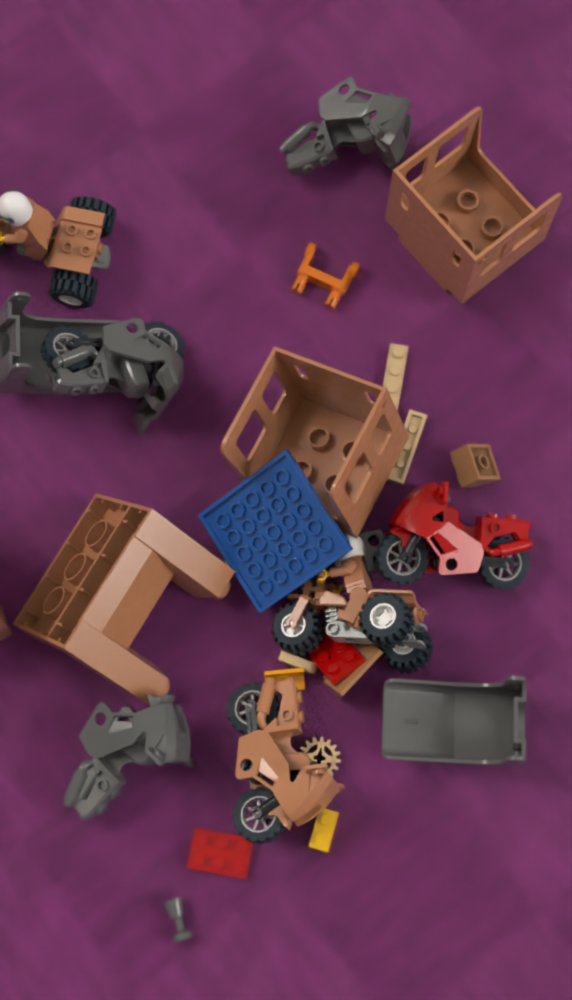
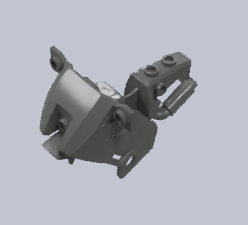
M353 77L346 78L319 98V113L322 122L310 121L305 125H301L279 147L280 151L287 157L285 161L291 176L303 173L309 174L314 168L326 166L331 160H337L338 157L335 149L337 146L356 147L362 154L379 150L382 153L381 158L393 173L409 143L412 116L407 115V111L412 108V105L407 97H396L393 92H390V95L361 89L356 87ZM344 86H348V93L344 95L340 94V89ZM359 93L371 98L370 100L356 96V94ZM377 112L374 118L369 119L368 115ZM311 132H317L315 139H313L312 141L310 139L305 144L294 150L311 135Z
M148 694L151 707L136 713L128 706L123 707L117 713L113 712L103 702L97 705L78 736L86 752L93 758L82 761L78 769H75L63 797V804L68 807L73 806L81 814L79 818L82 821H89L95 816L103 814L108 808L106 804L111 799L114 800L120 795V788L127 782L120 771L127 763L135 762L138 765L150 766L156 762L159 766H163L165 763L170 762L171 764L182 763L190 768L197 766L193 762L194 758L190 755V732L184 712L180 705H172L175 696L163 695L158 697L155 695L153 697ZM101 712L106 716V721L103 725H99L96 721L97 715ZM121 717H128V718H129V721H119V720H120Z

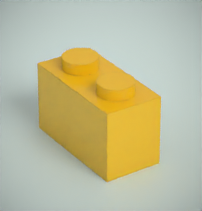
M324 809L316 816L308 845L309 848L328 853L339 812Z

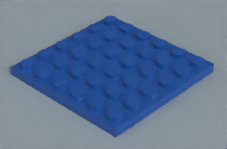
M289 449L284 450L198 514L199 519L228 565L235 571V576L259 614L353 550Z

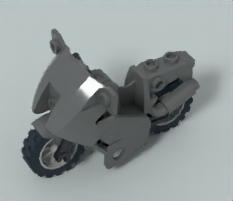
M141 318L103 326L102 338H88V336L82 334V331L74 330V327L70 326L68 328L65 326L54 327L47 333L40 348L42 360L46 361L48 368H52L46 372L44 378L46 382L51 381L53 383V391L56 393L76 396L80 393L88 392V394L92 395L103 392L107 385L123 393L126 397L141 398L135 405L134 411L136 414L134 422L139 435H143L146 427L149 425V421L155 420L160 416L183 381L185 370L184 360L182 359L185 352L184 340L182 336H179L177 330L172 329L171 325L168 324L167 326L164 322L157 323L156 321L144 324ZM126 326H135L137 332L132 333L131 331L127 330Z

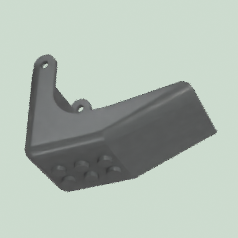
M27 292L12 293L0 308V393L49 396L70 395L54 392L53 383L51 381L46 382L44 378L46 372L52 369L46 366V361L42 360V353H40L41 344L47 333L54 327L65 326L68 328L70 326L74 327V330L82 331V334L88 336V338H102L103 326L122 321L33 316L23 311L31 300V295ZM106 385L103 392L99 393H114L119 391Z
M507 676L504 681L497 683L387 679L383 686L382 756L386 759L519 767L526 763L525 706L527 677Z

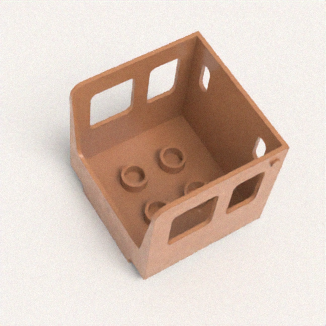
M480 106L474 108L393 170L385 220L399 234L398 240L445 292L449 290L461 305L545 239L563 197L559 192L535 209L488 159L480 148L483 109ZM465 128L461 144L436 163L439 148ZM425 159L421 175L409 183L405 179L407 172Z
M274 346L226 433L220 451L243 482L284 450L289 449L341 531L357 538L409 436L387 388ZM297 366L301 367L307 376L303 375ZM275 374L283 388V392L274 410L271 412L262 395L272 375ZM368 393L375 397L376 402L370 399ZM255 411L263 424V430L246 459L236 443L250 415Z

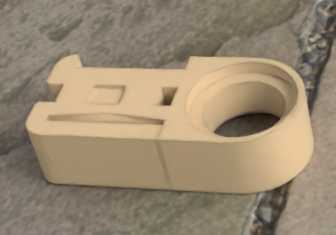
M281 650L278 662L294 668H304V672L315 674L317 669L315 663Z

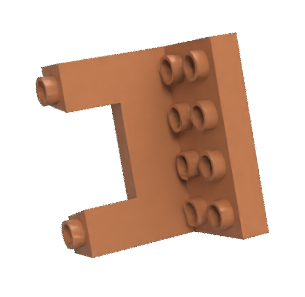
M96 493L13 622V625L29 636L65 652L125 693L150 706L147 695L150 694L153 697L155 695L158 697L166 695L170 686L169 679L155 664L129 646L169 581H173L195 598H214L220 600L229 592L231 587L230 579L235 571L154 509Z

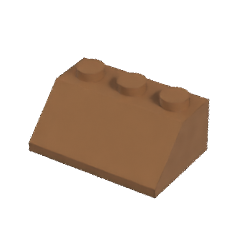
M354 643L352 645L364 658L365 662L334 686L325 675L323 676L325 681L322 684L339 700L382 655L383 652L373 644Z

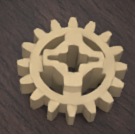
M313 737V743L305 741L307 747H301L300 750L307 754L312 761L316 762L317 760L314 757H317L321 750L322 758H325V760L321 761V764H332L327 771L333 776L332 770L338 771L339 769L335 764L341 763V760L336 758V756L341 754L339 751L335 752L337 745L331 746V740L329 739L327 742H324L323 737L320 738V741ZM314 746H317L316 751H314L313 753H307L309 749H311ZM324 746L330 750L332 756L326 754Z

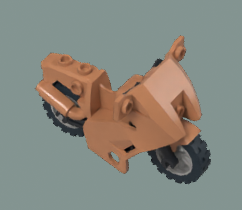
M267 677L263 683H244L241 685L242 687L234 690L233 695L229 696V704L226 705L228 710L226 714L230 724L239 733L244 735L239 737L235 776L239 780L248 779L250 781L248 792L242 793L239 796L240 799L236 800L234 804L235 809L232 810V822L236 831L253 844L263 845L266 842H273V839H278L281 836L280 833L286 828L290 830L292 821L298 827L307 823L321 813L335 795L340 793V790H345L344 784L337 783L329 774L327 763L318 764L316 761H312L307 754L296 752L292 748L291 737L302 734L301 723L304 722L303 710L300 711L303 695L298 690L292 677H287V680L275 682L273 678ZM255 696H259L258 703L255 702ZM244 705L245 710L240 712L241 706ZM246 715V722L241 718V716ZM248 810L251 811L253 816L246 818ZM256 820L253 829H251L247 823ZM261 823L264 825L265 829L259 831L257 829L259 824Z

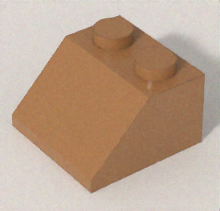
M466 444L450 452L452 464L455 467L461 488H473L501 480L490 444Z

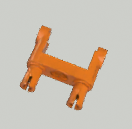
M310 242L305 250L304 259L296 272L297 278L290 290L293 293L297 290V295H301L306 283L311 282L330 291L324 306L326 308L331 306L330 310H335L340 297L345 295L352 279H355L361 264L353 261L352 265L348 266L342 280L311 267L315 258L314 254L317 244Z

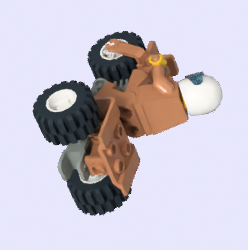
M8 190L0 196V254H6L9 251L10 244L17 243L16 249L18 254L31 257L34 261L36 259L42 261L44 258L43 263L47 267L57 268L53 271L48 290L50 298L68 307L90 308L94 305L99 282L90 275L91 268L107 269L109 267L111 259L109 247L102 244L100 238L108 237L112 234L117 211L112 205L101 199L88 196L75 197L72 199L70 206H65L55 222V218L52 217L48 210L36 204L33 199L26 197L22 191Z
M344 533L353 550L334 562L333 565L336 567L330 568L329 571L324 569L317 574L316 585L312 578L302 585L303 594L287 595L288 600L293 605L290 603L285 604L286 608L283 609L281 607L278 609L280 612L274 614L275 620H271L273 628H270L273 634L272 638L285 652L298 656L299 653L301 656H305L306 652L312 653V649L314 647L317 649L319 647L318 642L323 640L321 634H324V629L322 628L324 624L318 615L320 609H324L327 614L325 615L327 619L326 633L334 642L374 644L377 647L380 645L383 652L382 655L392 668L397 669L401 673L405 671L407 674H410L411 670L418 672L419 667L423 669L426 667L424 663L430 662L429 655H433V650L431 649L433 643L427 633V627L425 624L420 623L423 622L424 616H428V612L415 600L416 595L412 590L373 589L367 566L364 563L366 557L362 538L359 536L356 538ZM329 576L331 578L344 577V582L340 586L333 583L329 584L325 580ZM341 591L348 593L350 596L349 602L340 595Z

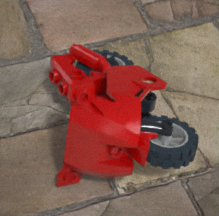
M444 481L441 485L434 482L423 483L411 491L398 505L389 522L392 528L386 530L389 535L382 539L381 543L377 545V551H375V565L378 567V572L380 575H383V578L392 583L410 584L420 579L422 573L451 575L479 572V577L488 586L497 589H511L523 582V578H526L528 575L527 570L530 569V564H528L530 558L526 551L533 547V541L528 540L529 528H532V523L517 519V515H505V518H498L499 514H487V517H476L474 526L467 527L460 522L459 511L454 507L447 506V503L451 500L448 495L449 482ZM509 533L513 537V539L506 537L493 538L496 536L505 535ZM397 544V552L392 551V547ZM389 553L392 554L393 560L391 561L388 559ZM512 555L515 558V562L510 558ZM412 560H415L414 565L410 567L409 563ZM395 562H398V566L395 571L394 569H392L390 565ZM402 563L408 571L400 572ZM510 565H515L513 572L509 569ZM495 568H499L497 576L492 571ZM503 569L508 573V577L501 578Z

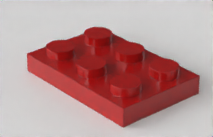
M325 630L324 634H321L323 637L322 642H318L319 647L317 649L314 647L312 649L313 652L310 654L306 652V655L334 686L355 671L365 660L350 643L334 642Z
M194 827L187 868L247 879L253 843L247 841L242 836Z

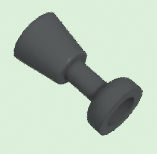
M182 896L162 902L170 919H174L177 933L173 935L174 943L194 937L192 931L185 930L181 917L184 915Z

